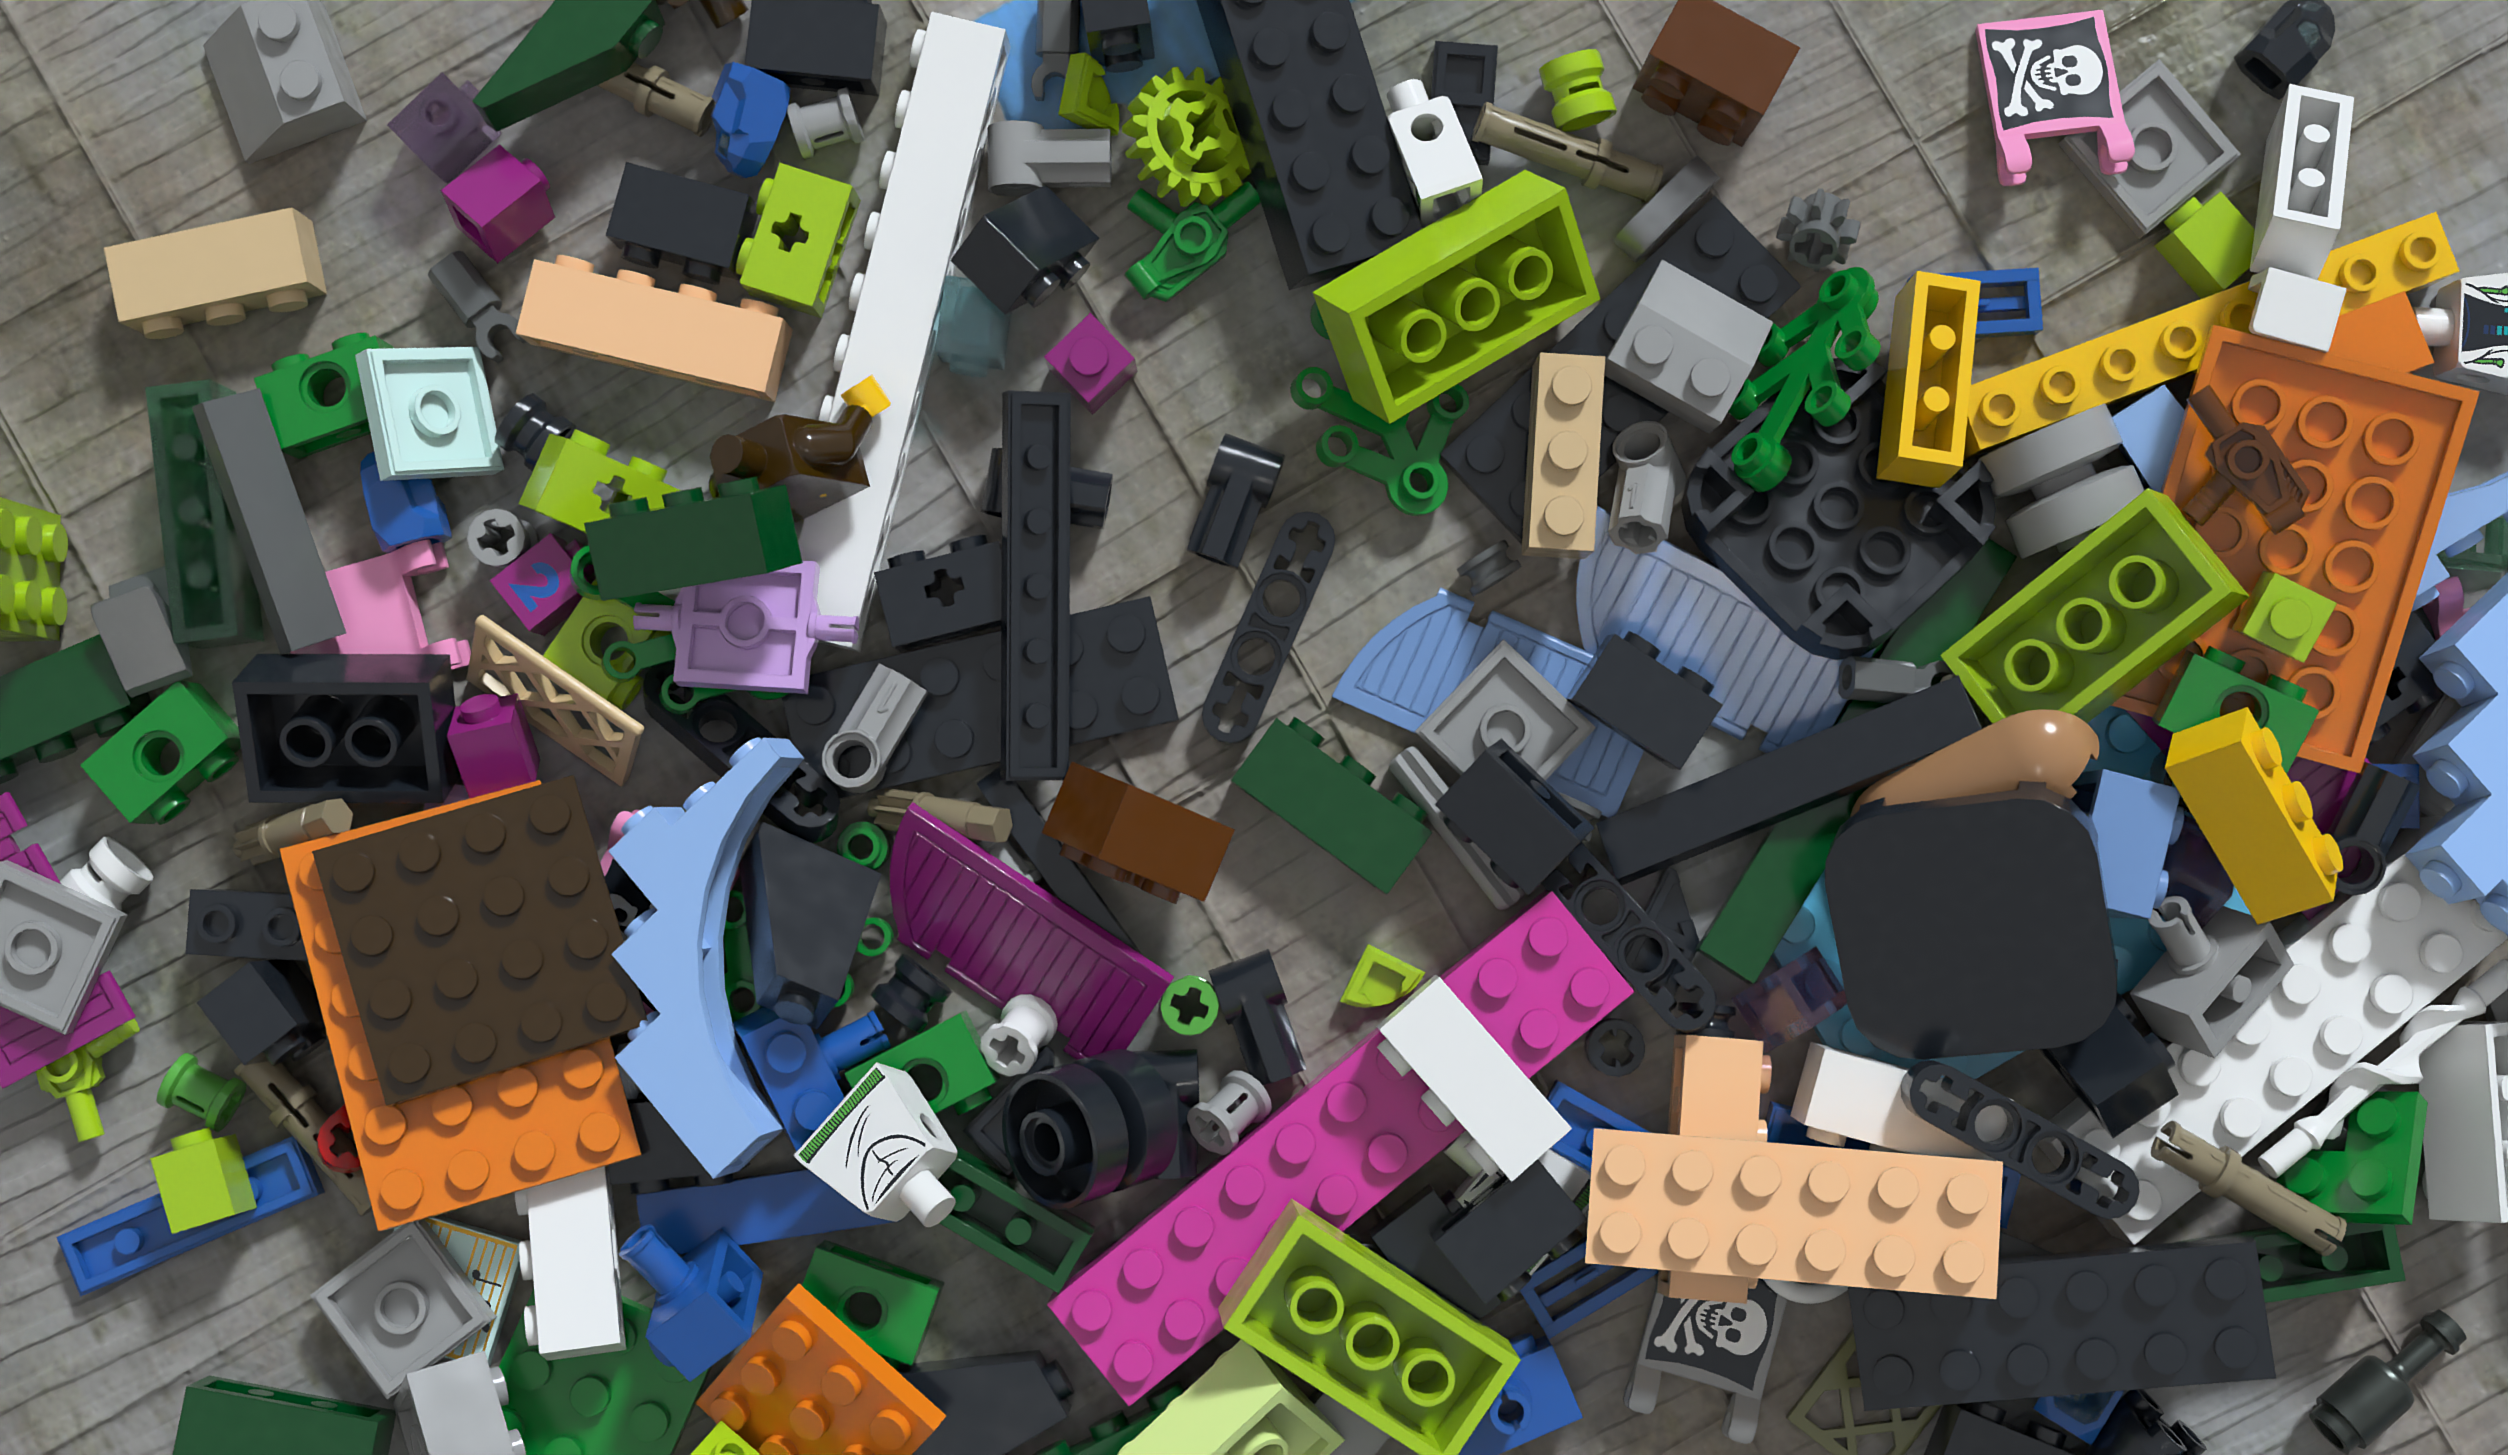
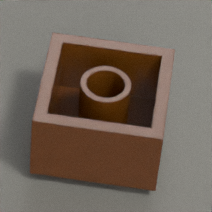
M1678 0L1651 48L1632 88L1642 93V101L1653 110L1668 116H1673L1677 112L1698 123L1697 130L1709 140L1725 146H1729L1733 142L1743 147L1764 116L1801 47L1713 0Z
M1071 762L1041 833L1063 842L1059 855L1087 866V868L1122 883L1126 882L1149 894L1177 904L1181 893L1205 902L1235 829L1133 785Z

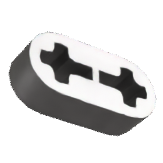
M1697 155L1627 223L1613 239V242L1635 263L1638 262L1706 195L1720 177Z

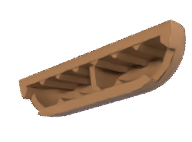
M2045 709L2017 713L2001 719L1875 782L1858 798L1852 809L1851 817L1859 811L1860 805L1884 797L1887 806L2018 790L2019 781L2046 782L2047 789L2071 799L2077 793L2071 785L2081 775L2089 759H2098L2099 739L2085 721L2070 713Z

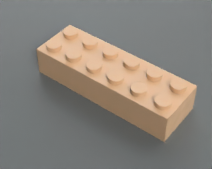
M1594 1128L1585 1263L1996 1299L2003 1162Z

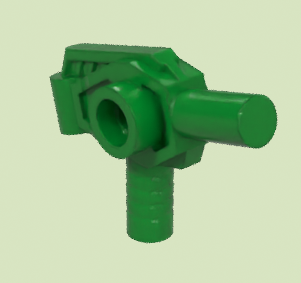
M1245 182L1213 209H1210L1207 205L1194 202L1186 210L1177 214L1143 188L1138 189L1128 203L1127 209L1139 216L1143 221H1146L1150 226H1153L1163 236L1152 252L1131 266L1124 276L1144 300L1153 297L1164 302L1170 301L1226 256L1229 232L1227 229L1261 203L1257 191L1249 182Z

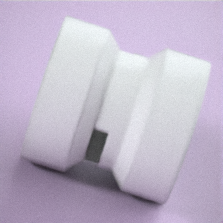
M103 837L90 850L89 861L81 869H71L60 880V883L121 911V903L130 894H140L153 881V875L145 863L126 846L110 837Z

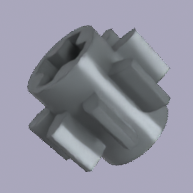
M1818 188L1816 193L1806 197L1804 201L1799 197L1793 196L1790 200L1786 217L1781 218L1777 232V239L1790 241L1787 260L1790 262L1796 260L1805 267L1813 268L1814 272H1819L1820 268L1831 264L1833 261L1842 265L1845 264L1850 244L1856 243L1861 226L1860 221L1847 219L1850 200L1848 198L1841 200L1833 194L1825 193L1820 188Z

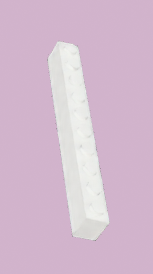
M931 12L927 31L918 29L913 40L910 67L917 68L912 91L902 90L897 103L895 127L902 129L897 151H887L882 163L879 186L887 191L881 213L872 212L867 223L864 248L871 250L866 274L857 273L853 280L849 297V310L856 311L851 334H842L839 338L833 369L841 374L835 397L827 395L823 401L819 420L835 423L842 411L847 407L841 394L873 374L891 404L885 410L872 417V427L860 445L870 487L794 524L802 561H816L820 567L817 603L821 615L858 616L859 631H856L858 640L856 644H852V642L818 641L819 643L856 652L861 651L877 587L874 572L881 571L956 266L950 260L962 245L987 145V127L992 124L1011 48L1006 29Z

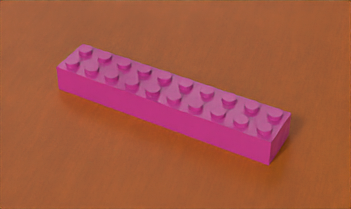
M1544 890L1439 976L1528 1079L1634 993V990L1554 892ZM1378 1028L1369 1033L1242 1137L1230 1153L1220 1155L1198 1173L1197 1176L1193 1177L1066 1281L1059 1294L1055 1291L1051 1294L1047 1306L1129 1407L1224 1329L1218 1307L1291 1198L1343 1232L1466 1131L1457 1119L1446 1127L1421 1099V1096L1430 1088L1412 1068L1402 1077L1380 1052L1377 1046L1386 1037Z

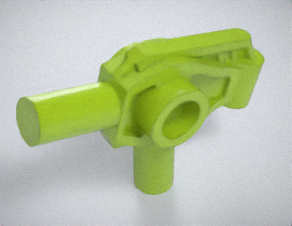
M135 1019L128 1021L35 1072L41 1090L51 1093L56 1099L65 1097L78 1142L105 1135L92 1088L100 1086V1083L105 1078L101 1056L140 1031Z

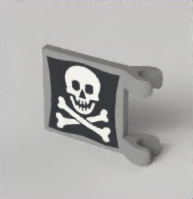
M1758 1278L1755 1289H1748L1747 1304L1670 1298L1657 1292V1280L1636 1361L1625 1389L1624 1405L1633 1411L1650 1414L1655 1408L1662 1371L1733 1392L1721 1427L1722 1434L1740 1443H1751L1756 1433L1761 1398L1787 1299L1774 1292L1760 1278Z

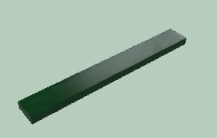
M1988 538L1970 563L1887 639L1883 649L1876 658L1913 662L1916 669L1935 661H1944L1940 655L1974 628L2017 556ZM1933 676L1931 686L1940 683L1943 677ZM1849 700L1834 726L1889 703ZM1870 786L1772 825L1695 950L1748 985L1754 984L1825 870L1830 844L1833 842L1839 827L1851 817L1856 801Z

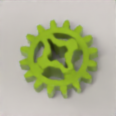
M1179 67L1171 68L1162 79L1157 75L1151 78L1143 86L1141 92L1129 103L1127 109L1133 116L1122 126V133L1136 138V142L1125 152L1126 157L1130 159L1141 158L1145 164L1137 175L1140 181L1154 176L1160 181L1157 187V196L1163 198L1172 189L1178 191L1180 206L1187 207L1198 196L1203 205L1211 206L1222 195L1228 197L1243 185L1241 181L1251 173L1227 95L1223 93L1224 86L1221 77L1211 85L1205 83L1203 68L1196 67L1186 78H1184Z

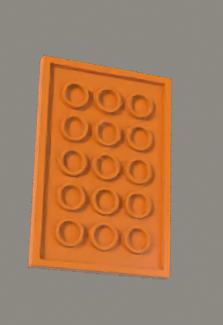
M2212 325L2208 332L2189 397L2210 384L2237 425L2245 422L2266 427L2310 492L2302 508L2305 517L2275 535L2269 529L2254 504L2237 490L2224 501V504L2212 514V517L2203 526H2200L2186 515L2182 509L2215 474L2214 469L2204 456L2209 443L2214 439L2188 402L2160 493L2167 495L2249 596L2263 571L2277 573L2336 602L2337 605L2303 663L2232 630L2234 623L2247 602L2246 600L2110 706L2153 717L2186 650L2203 657L2208 646H2211L2245 661L2246 663L2240 674L2265 685L2271 673L2307 689L2308 692L2303 703L2320 711L2296 756L2360 774L2480 391ZM2235 692L2228 695L2221 704L2220 716L2246 707L2249 708L2253 715L2254 702L2252 697L2247 692Z
M540 780L279 849L378 1231H385L642 1156L611 1038L391 1107L386 1106L312 851L537 786L542 784Z

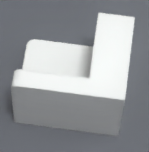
M2268 267L2253 275L2250 280L2248 290L2258 293V297L2249 324V330L2252 334L2327 353L2347 288Z

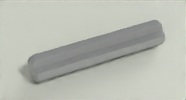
M1414 746L1408 747L1393 758L1389 763L1390 771L1417 806L1428 814L1427 819L1497 909L1505 910L1521 899L1525 892L1520 887L1517 889L1512 888L1499 879L1490 867L1491 859L1474 842L1466 843L1460 840L1445 825L1443 820L1445 814L1434 804L1449 788L1419 749Z

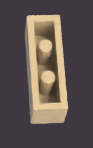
M292 207L104 247L118 322L144 334V337L149 339H162L180 335L184 332L183 325L206 320L208 325L214 326L238 323L246 319V311L269 307V310L272 312L299 310L308 306L307 298L327 294L313 222Z
M1540 352L1532 366L1522 538L1523 556L1586 559L1594 552L1605 356Z

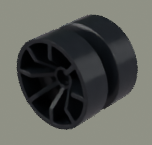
M1125 1049L1106 1051L1077 1060L1071 1064H1063L1026 1075L1017 1081L1010 1090L1002 1115L1004 1147L1016 1178L1036 1201L1049 1208L1058 1210L1070 1209L1102 1198L1111 1192L1122 1191L1157 1178L1169 1166L1177 1144L1178 1125L1176 1111L1164 1080L1146 1059Z

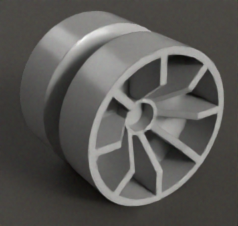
M2106 403L2052 424L1978 459V461L1981 460L1994 479L1991 484L1994 498L2008 497L2030 489L2032 491L2035 501L2015 511L2005 520L2021 559L2054 545L2059 553L2074 548L2145 491L2134 465L2120 466L2098 474L2093 467L2092 462L2114 451L2123 442Z

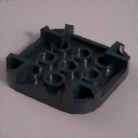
M1833 358L1841 389L1851 398L1850 409L1838 423L1832 426H1822L1805 409L1806 398L1812 390V386H1810L1780 441V444L1789 451L1792 461L1788 473L1779 484L1764 492L1753 490L1735 473L1731 454L1740 439L1750 433L1759 432L1782 389L1770 396L1712 449L1708 446L1694 465L1686 482L1681 509L1685 528L1697 547L1791 641L1813 655L1841 660L1847 659L1849 656L1861 657L1881 645L1969 564L1996 528L1993 525L1996 506L1991 489L1994 479L1981 460L1971 467L1963 459V467L1940 488L1877 479L1886 384L1882 380L1888 370L1873 362L1863 370L1852 371L1839 358Z
M2019 781L2018 790L1887 806L1884 797L1860 805L1859 811L1839 827L1833 842L1830 844L1826 858L1825 888L1847 1006L1856 1028L1875 1047L1896 1057L1923 1060L2057 1048L2083 1041L2105 1024L2116 1004L2118 959H2116L2100 862L2098 833L2090 812L2085 814L2070 798L2047 789L2046 782Z

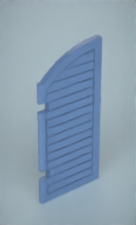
M1599 506L1597 507L1594 552L1586 559H1580L1577 574L1576 607L1579 630L1585 651L1595 654L1607 635L1616 634L1624 639L1628 631L1639 635L1661 651L1656 659L1657 662L1676 674L1684 666L1714 685V689L1709 696L1723 704V706L1710 724L1711 726L1739 740L1744 739L1751 724L1767 732L1758 749L1764 753H1769L1833 726L1847 699H1842L1838 694L1839 666L1843 659L1834 660L1813 655L1791 641L1717 566L1666 540L1657 546V552L1635 554L1630 549L1622 546H1615L1608 532L1611 513ZM1876 648L1861 657L1871 658Z
M1440 587L1435 597L1412 607L1396 617L1371 638L1342 675L1332 697L1415 733L1414 731L1503 639L1565 698L1594 654L1494 610L1490 612L1485 628L1471 623L1467 619L1475 602ZM1573 705L1596 728L1545 781L1557 792L1584 802L1602 812L1601 815L1610 818L1617 814L1644 751Z

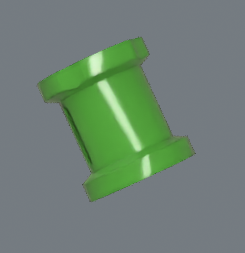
M1187 975L1168 986L1162 996L1160 1008L1163 1019L1169 1028L1179 1034L1191 1036L1200 1034L1211 1027L1218 1014L1219 1001L1209 981L1200 976ZM1190 987L1197 988L1202 991L1200 1002L1209 1006L1206 1015L1195 1014L1191 1022H1185L1179 1018L1181 1008L1172 1003L1173 996L1175 994L1185 996Z
M184 1053L174 1062L165 1075L158 1090L156 1101L165 1108H171L175 1105L205 1120L206 1127H210L215 1132H220L230 1122L241 1104L247 1084L235 1077L227 1080L199 1066V1060L196 1056Z

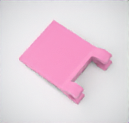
M430 540L418 541L382 556L326 571L329 585L347 633L291 651L290 654H450L452 671L468 667L471 655L468 640L456 642V638H450L428 644L411 576L428 574L449 567L443 543L439 542L431 545Z

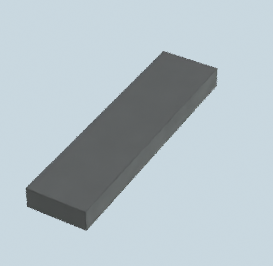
M260 388L202 402L193 406V413L280 654L346 634L347 632Z

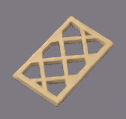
M478 616L475 621L476 626L466 680L485 693L495 694L497 697L518 693L528 723L622 787L630 777L644 726L486 616ZM495 642L514 656H503ZM486 670H494L503 684L486 673ZM515 672L526 673L538 692L527 691ZM550 680L566 690L570 695L558 694ZM539 708H549L557 721ZM570 710L581 711L593 730L582 729ZM606 719L622 729L624 733L614 732ZM594 746L605 747L610 756L612 757V759L603 754L602 752H600Z

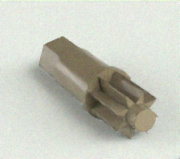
M885 788L884 795L877 794V798H872L867 807L869 816L876 817L875 824H881L882 830L896 832L907 808L912 802L970 841L1006 842L1013 826L1010 809L985 806L977 802L934 797L933 794L928 792L916 793Z
M341 798L312 804L286 814H274L264 818V820L247 825L245 830L235 833L234 835L238 841L234 843L232 849L235 855L241 858L240 862L250 859L253 866L277 858L282 859L280 848L349 831L353 813Z

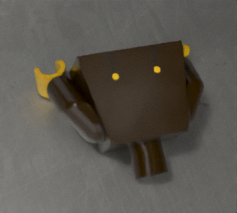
M873 374L841 394L847 407L842 411L835 423L782 414L773 416L736 436L731 434L722 435L715 441L710 453L713 474L709 479L711 497H719L717 484L745 478L757 477L760 489L786 484L795 524L870 487L860 445L872 427V417L889 407L891 404L890 400Z

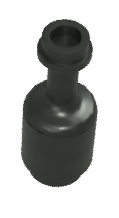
M2436 1310L2431 1316H2424L2420 1320V1325L2424 1331L2392 1360L2384 1362L2376 1356H2364L2316 1398L2318 1407L2309 1414V1417L2318 1431L2334 1447L2344 1454H2349L2356 1447L2365 1449L2413 1406L2414 1395L2408 1386L2410 1380L2442 1351L2455 1355L2460 1350L2459 1346L2467 1339L2462 1328L2449 1315L2441 1310Z

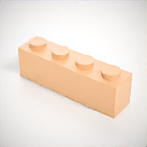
M557 255L555 264L534 259L516 329V334L529 344L775 402L793 331L783 318L777 317L779 311L777 307L751 299H741L740 307L716 302L717 294L715 292L687 284H680L678 293L654 288L656 282L654 278L629 270L619 269L616 278L593 273L595 265L565 255Z
M1674 1035L1668 1134L1767 1142V1124L1765 1120L1759 1119L1760 1093L1767 1094L1769 1091L1772 1067L1770 1056L1763 1055V1041L1697 1035ZM1659 1270L1657 1292L1670 1298L1747 1304L1748 1289L1756 1288L1758 1278Z

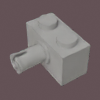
M2179 896L2166 897L2158 908L2166 922L2162 921L2155 910H2152L2151 918L2148 921L2151 927L2158 933L2167 951L2129 994L2157 1037L2215 1058L2290 971L2294 963L2270 921L2257 925L2252 915L2212 902H2208L2200 913L2194 917L2186 899Z

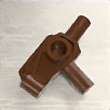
M2210 384L2186 399L2214 439L2209 443L2204 456L2215 472L2211 479L2206 482L2205 486L2182 509L2186 515L2200 526H2203L2212 517V514L2224 504V501L2237 490L2254 504L2269 529L2275 535L2305 517L2302 508L2310 492L2265 426L2245 422L2237 425Z

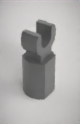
M1037 0L1035 54L1043 57V62L1032 76L1031 88L1036 101H1044L1045 83L1050 78L1056 76L1063 79L1066 78L1070 55L1079 53L1080 0Z
M463 251L450 253L430 268L428 272L429 279L467 328H477L475 336L477 346L485 356L497 363L504 359L494 345L495 335L503 329H510L518 340L522 343L527 342L516 334L519 320L499 311L502 301Z
M1849 656L1847 659H1843L1839 666L1838 694L1842 699L1891 703L1931 687L1933 676L1944 677L1954 673L1945 661H1935L1916 669L1913 662Z

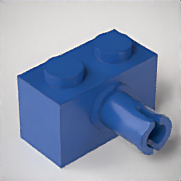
M762 1007L733 1022L734 1031L774 1113L785 1128L783 1131L796 1151L802 1147L844 1099L837 1080L841 1079L839 1072L883 1049L891 1048L887 1035L882 1033L884 1029L874 1011L866 1013V1016L822 1038L819 1033L813 1034L810 1026L787 1022L780 1018L775 1011L766 1007Z
M651 1224L644 1225L638 1229L622 1245L619 1256L623 1260H627L657 1291L645 1337L648 1339L654 1355L664 1365L668 1367L674 1366L691 1382L751 1337L764 1272L722 1228L682 1258L658 1235L656 1229Z
M1525 1333L1508 1340L1521 1361L1458 1455H1499L1583 1418L1554 1348L1546 1335L1534 1339L1532 1333Z

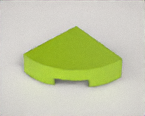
M1086 52L1071 54L1058 115L1085 129H1110L1111 136H1118L1119 108L1117 103H1111L1108 88L1102 76L1106 75L1103 67Z
M1367 944L1339 1001L1361 1008L1380 1007L1393 1003L1410 993L1421 981L1425 972Z

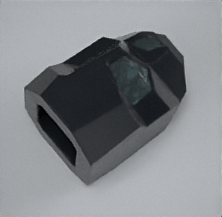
M2289 0L2264 22L2234 56L2240 71L2265 93L2278 100L2283 98L2289 84L2298 85L2330 49L2335 34V20L2331 8L2323 0Z

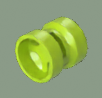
M1586 49L1555 58L1540 67L1539 74L1543 88L1552 93L1555 106L1552 109L1551 115L1556 129L1564 132L1578 131L1606 121L1616 114L1617 109L1612 93L1605 90L1600 77L1604 72V65L1600 52L1597 49Z

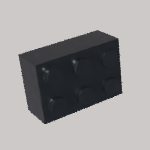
M256 654L232 681L249 803H320L326 800L341 798L345 803H444L461 776L447 738L456 707L450 654Z

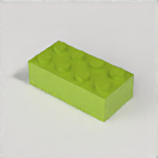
M1523 170L1312 292L1353 401L1389 424L1600 300L1566 188L1527 170Z
M2147 488L1940 656L1955 676L1959 675L1965 689L1992 724L2017 713L2043 709L2070 713L2088 723L2250 598V596L2167 495Z
M0 497V642L60 641V626L64 624L68 610L66 594L60 588V562L65 560L68 552V537L64 526L61 524V515Z
M1292 1198L1218 1307L1224 1329L1419 1455H1458L1521 1361L1506 1338Z

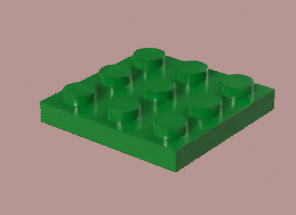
M534 1289L526 1306L535 1305ZM622 1296L626 1350L547 1361L539 1354V1345L528 1346L523 1311L499 1365L506 1382L509 1398L508 1404L501 1406L508 1431L513 1429L519 1431L526 1455H673L713 1365L689 1382L674 1366L668 1367L660 1362L652 1352L648 1339L645 1337L653 1309Z

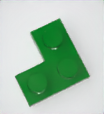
M2376 1091L2350 1113L2345 1151H2309L2281 1174L2276 1182L2332 1215L2343 1218L2346 1223L2412 1225L2428 1102L2419 1092Z

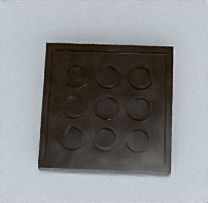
M574 775L312 851L386 1106L391 1107L622 1035L640 1027L642 1020L648 1021L638 986L612 956V953L624 943V939Z

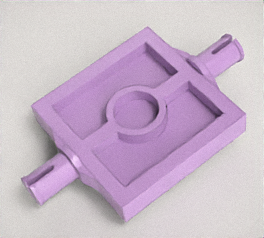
M802 561L803 563L766 574L683 587L675 600L674 606L637 602L634 612L638 616L633 615V624L635 630L672 631L676 646L673 681L678 686L808 694L811 658L818 646V641L852 642V644H856L858 640L856 631H859L858 616L821 615L817 603L820 567L816 561Z

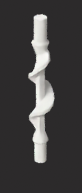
M2501 959L2471 985L2461 987L2451 1005H2430L2418 1012L2399 1036L2401 1047L2378 1066L2362 1062L2356 1063L2346 1070L2332 1084L2329 1091V1102L2324 1111L2317 1116L2305 1117L2294 1122V1129L2258 1158L2261 1167L2271 1177L2278 1178L2309 1151L2320 1149L2325 1139H2335L2340 1136L2344 1118L2383 1085L2419 1084L2423 1079L2419 1068V1055L2463 1020L2485 1013L2486 1006L2508 989V961Z

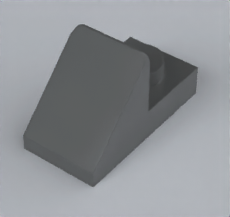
M169 564L110 585V598L91 605L93 620L124 690L131 698L192 676L181 579Z

